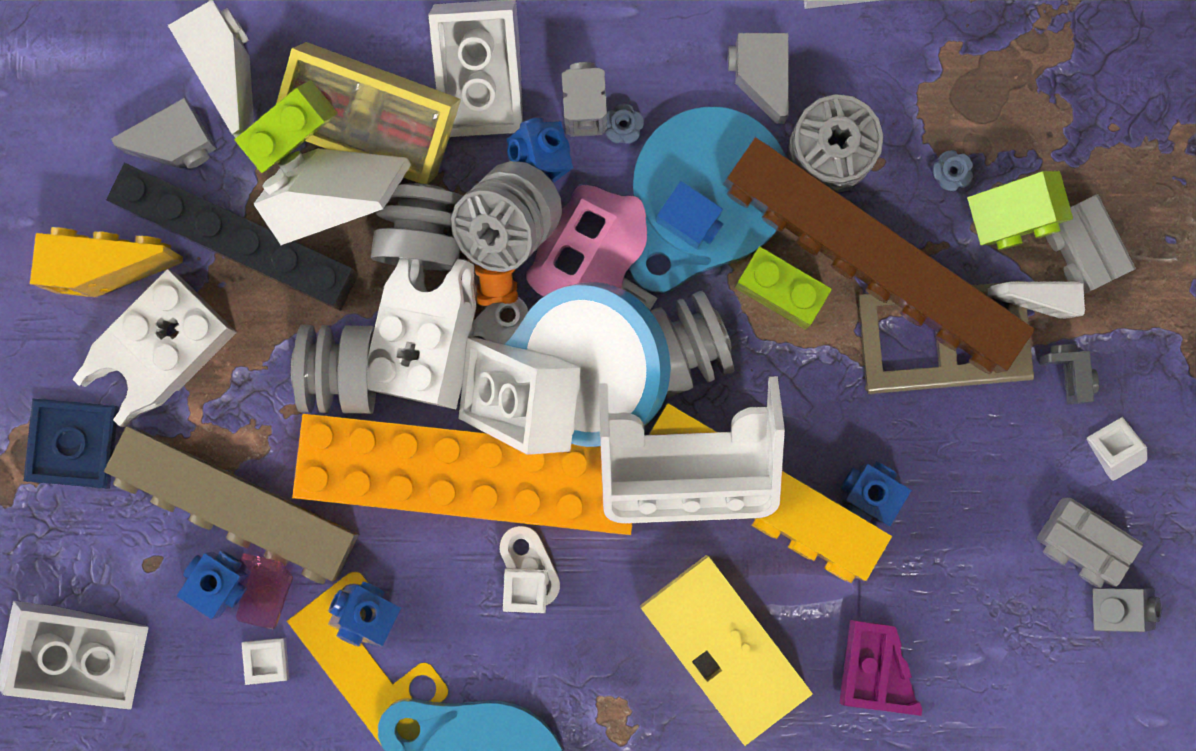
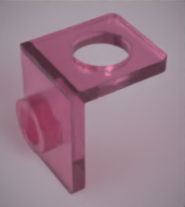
M243 553L241 561L251 571L246 585L247 589L241 599L236 619L239 622L275 629L293 576L282 562Z

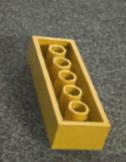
M668 403L649 435L717 432ZM783 471L778 509L769 516L755 518L751 525L771 538L777 539L782 534L791 540L788 548L808 560L815 561L816 557L819 556L827 561L824 567L825 570L849 583H852L854 578L867 581L892 538L888 533Z

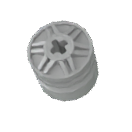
M835 94L819 98L804 110L789 138L788 159L836 193L848 191L865 178L881 154L883 132L879 118L867 104L853 96ZM832 133L836 138H845L846 141L841 148L838 144L830 146L828 143Z
M516 161L499 164L455 204L451 216L453 236L460 250L473 263L487 270L498 272L516 269L558 227L562 215L561 198L554 183L538 168L525 162Z
M405 183L398 185L387 202L393 205L385 206L384 209L376 211L378 217L394 222V228H382L374 231L371 259L397 266L400 258L422 260L423 270L451 271L456 260L460 259L461 250L455 238L445 235L444 230L452 229V213L448 212H453L455 204L463 195L428 184Z
M703 291L692 294L696 311L693 315L683 298L676 301L679 320L671 322L662 307L651 310L665 335L670 354L671 372L666 398L693 389V379L690 371L692 368L698 367L707 382L715 380L710 361L715 360L723 376L735 371L731 355L732 346L721 316L710 304Z
M300 325L291 359V382L298 412L312 413L316 400L319 412L328 413L333 402V396L336 394L339 395V402L343 413L373 414L377 392L368 390L367 365L375 327L345 325L340 343L335 344L332 329L329 325L321 326L318 338L314 326Z

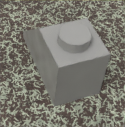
M738 33L735 46H728V71H735V84L776 124H785L789 116L788 33Z
M185 98L111 138L114 145L125 154L179 169L184 167L191 169L205 163L210 158L208 154L217 149L196 110Z

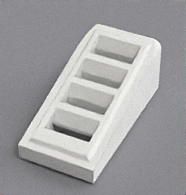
M1006 282L992 285L988 288V297L1059 319L1083 316L1085 312L1084 285L1080 282Z

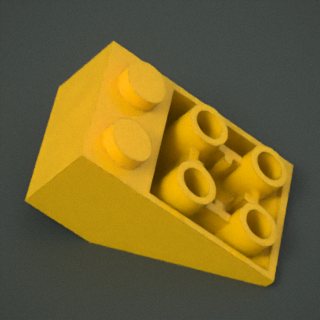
M52 227L51 234L36 233L30 284L56 294L98 297L183 263V256L172 251L170 244L161 243L162 239L155 237L136 236L135 243L129 240L119 239L120 235L114 233L93 232V238H89L88 236L78 235L76 230Z

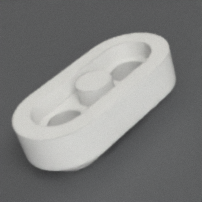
M518 297V300L511 304L493 303L488 305L472 323V327L475 328L473 338L481 337L487 341L505 344L529 312L526 304ZM512 308L516 312V317L512 322L506 323L500 319V313L503 309Z
M517 526L511 528L503 535L500 542V553L507 568L548 570L546 605L555 600L559 593L560 580L541 538L536 531L529 527ZM525 539L529 543L527 554L519 555L514 551L516 540Z

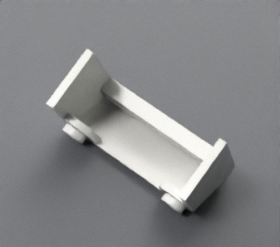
M778 376L769 377L767 407H749L738 412L732 419L731 432L644 435V424L639 417L625 412L609 413L607 383H598L603 509L608 519L617 523L748 519L766 517L778 509L780 505L785 432Z

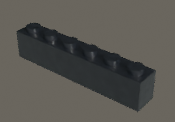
M125 162L106 201L128 213L339 311L342 310L358 277V273L352 268L297 242L292 241L280 245L271 230Z

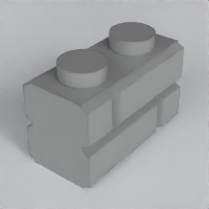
M591 62L571 64L570 69L562 73L566 134L570 135V137L603 135L607 130L605 71L596 68L595 63Z
M1098 194L1070 207L1073 220L1059 224L1060 232L1046 236L1051 248L1055 252L1060 250L1067 263L1064 266V273L1068 282L1083 283L1084 294L1136 269Z
M1062 498L1050 515V519L1045 523L1037 536V541L1046 546L1043 550L1046 556L1064 566L1069 560L1082 569L1078 574L1081 578L1098 588H1101L1104 583L1117 587L1128 571L1130 564L1133 563L1143 547L1142 542L1072 498Z

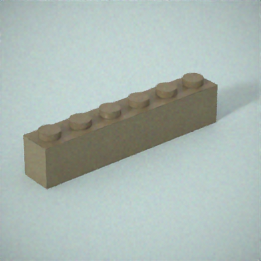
M125 427L104 470L105 473L115 477L113 485L133 494H136L138 489L153 495L150 501L152 504L170 512H174L175 508L178 507L190 513L188 518L190 522L207 530H211L213 525L228 531L225 538L245 548H249L250 544L253 543L266 550L263 555L265 558L282 566H287L289 561L303 567L301 575L323 585L326 579L330 581L339 579L360 535L135 427Z

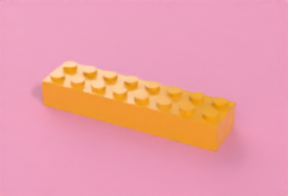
M302 413L292 498L631 535L632 523H617L608 519L604 514L601 446L585 447L571 444L569 452L527 455L486 433Z

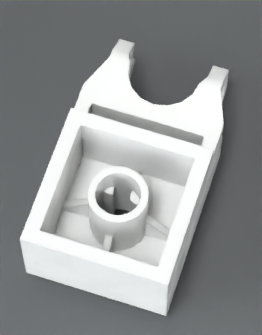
M399 259L397 267L384 286L368 354V390L446 408H457L463 381L467 338H473L475 330L472 327L476 310L473 286L474 264L466 260L457 259L441 286L436 290L427 292L424 285L422 260Z
M167 269L92 344L83 366L76 373L73 380L79 386L86 387L109 372L119 371L127 380L128 391L120 411L113 420L120 427H126L141 414L161 406L175 391H179L237 332L178 274ZM171 323H179L175 328L179 331L176 338L166 335L167 328Z

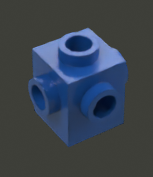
M532 118L522 122L520 128L506 139L508 144L507 153L510 161L525 162L538 168L553 183L573 169L570 145L565 137L561 121L544 122L543 118Z
M877 461L873 467L869 464H862L859 470L853 467L840 489L845 491L841 501L849 505V511L869 523L872 519L886 527L891 526L912 490L895 480L898 473ZM871 486L876 490L874 500H871L868 496V490Z
M220 550L218 554L215 552L204 553L202 557L196 555L183 573L187 580L177 594V597L211 620L219 618L227 606L233 609L243 597L247 587L242 583L248 574L239 569L242 565L241 561L223 550ZM213 577L217 579L216 587L213 584Z
M362 582L361 586H346L344 591L339 590L336 593L328 610L329 613L333 614L328 625L339 630L336 635L338 638L359 647L361 642L370 646H383L401 607L383 599L385 592L380 588Z

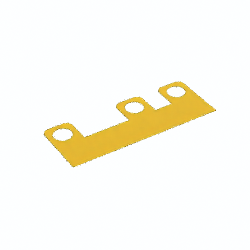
M350 572L287 622L381 745L378 738V724L381 716L392 703L403 698H412L409 692V685L415 677L426 675L435 682L436 693L429 702H442L448 695V688L434 668L428 663L418 664L392 684L362 643L357 647L336 636L339 630L328 625L333 615L328 610L334 596L346 585L357 584L361 586L362 582L368 583L359 572ZM404 718L399 720L397 731L402 738L412 740L419 736L420 725L417 720Z

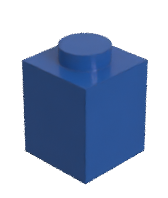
M680 181L658 213L656 222L695 249H698L703 240L711 244L724 223L718 220L723 209Z

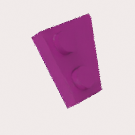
M850 620L839 704L922 716V707L920 702L916 701L910 682L912 676L907 661L902 657V644L895 626Z

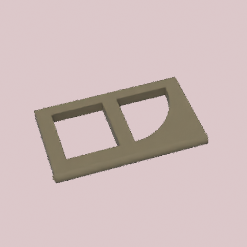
M1002 283L980 284L972 286L981 291L986 296H988V288H990V286ZM870 294L857 296L866 382L865 390L867 394L1034 379L1030 338L1006 372L995 373L993 371L991 374H987L971 363L958 365L956 351L944 346L938 340H936L939 367L883 372L877 307L894 306L896 304L891 300L883 303ZM1007 303L1006 309L1029 324L1027 308Z

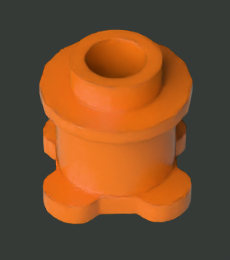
M475 264L474 272L479 276V284L476 286L478 293L477 303L488 306L493 303L511 304L518 300V292H516L518 288L517 282L512 277L515 269L498 272L487 270Z

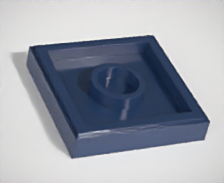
M32 398L23 481L110 489L111 475L105 473L104 470L114 452L117 423L113 419L118 413L119 406Z

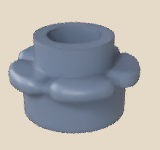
M618 104L614 110L607 111V130L605 133L609 140L614 143L630 144L639 138V131L644 126V120L640 112H635L629 104ZM622 120L627 122V126L624 128L619 125Z
M954 150L946 151L939 156V161L934 163L933 177L947 191H956L959 187L965 188L973 179V173L971 172L973 163L964 153L957 154ZM951 167H955L957 169L956 174H952L950 172Z

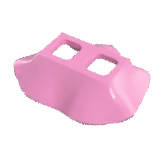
M581 185L577 187L569 203L562 209L558 227L537 248L535 261L526 273L529 285L543 297L557 289L585 282L606 283L621 288L626 271L641 256L646 246V213L642 201L635 196H620L595 186ZM586 211H591L605 218L603 228L594 239L576 231V226ZM565 247H570L584 255V260L574 275H569L555 267V262Z

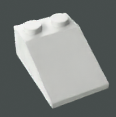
M210 0L169 24L168 27L230 132L237 138L254 123L250 56L243 46L249 39L230 10L226 8L221 11L214 1Z
M516 0L434 4L429 13V25L436 90L461 99L450 137L515 133L523 122L520 43Z
M319 148L301 154L300 151H295L279 162L280 169L277 173L264 182V190L255 201L254 206L280 245L384 209L411 164L407 158Z
M467 338L458 419L527 455L569 452L572 434L575 430L574 416L577 393L580 389V367L554 356L479 338Z
M13 601L0 661V691L6 696L131 709L148 626L56 606Z

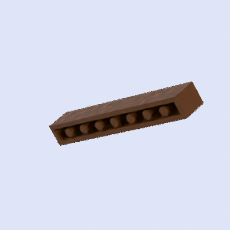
M756 137L723 183V186L729 189L727 195L733 201L745 208H748L751 204L764 214L761 218L768 225L781 232L786 228L799 237L796 243L804 250L813 255H818L821 252L833 261L831 267L839 274L848 279H852L854 276L868 285L865 290L870 295L883 303H887L888 300L894 302L902 308L900 314L906 320L919 327L923 323L937 332L935 335L936 340L954 351L959 347L972 356L969 360L972 365L987 374H991L993 371L995 373L1008 371L1035 331L1029 324Z

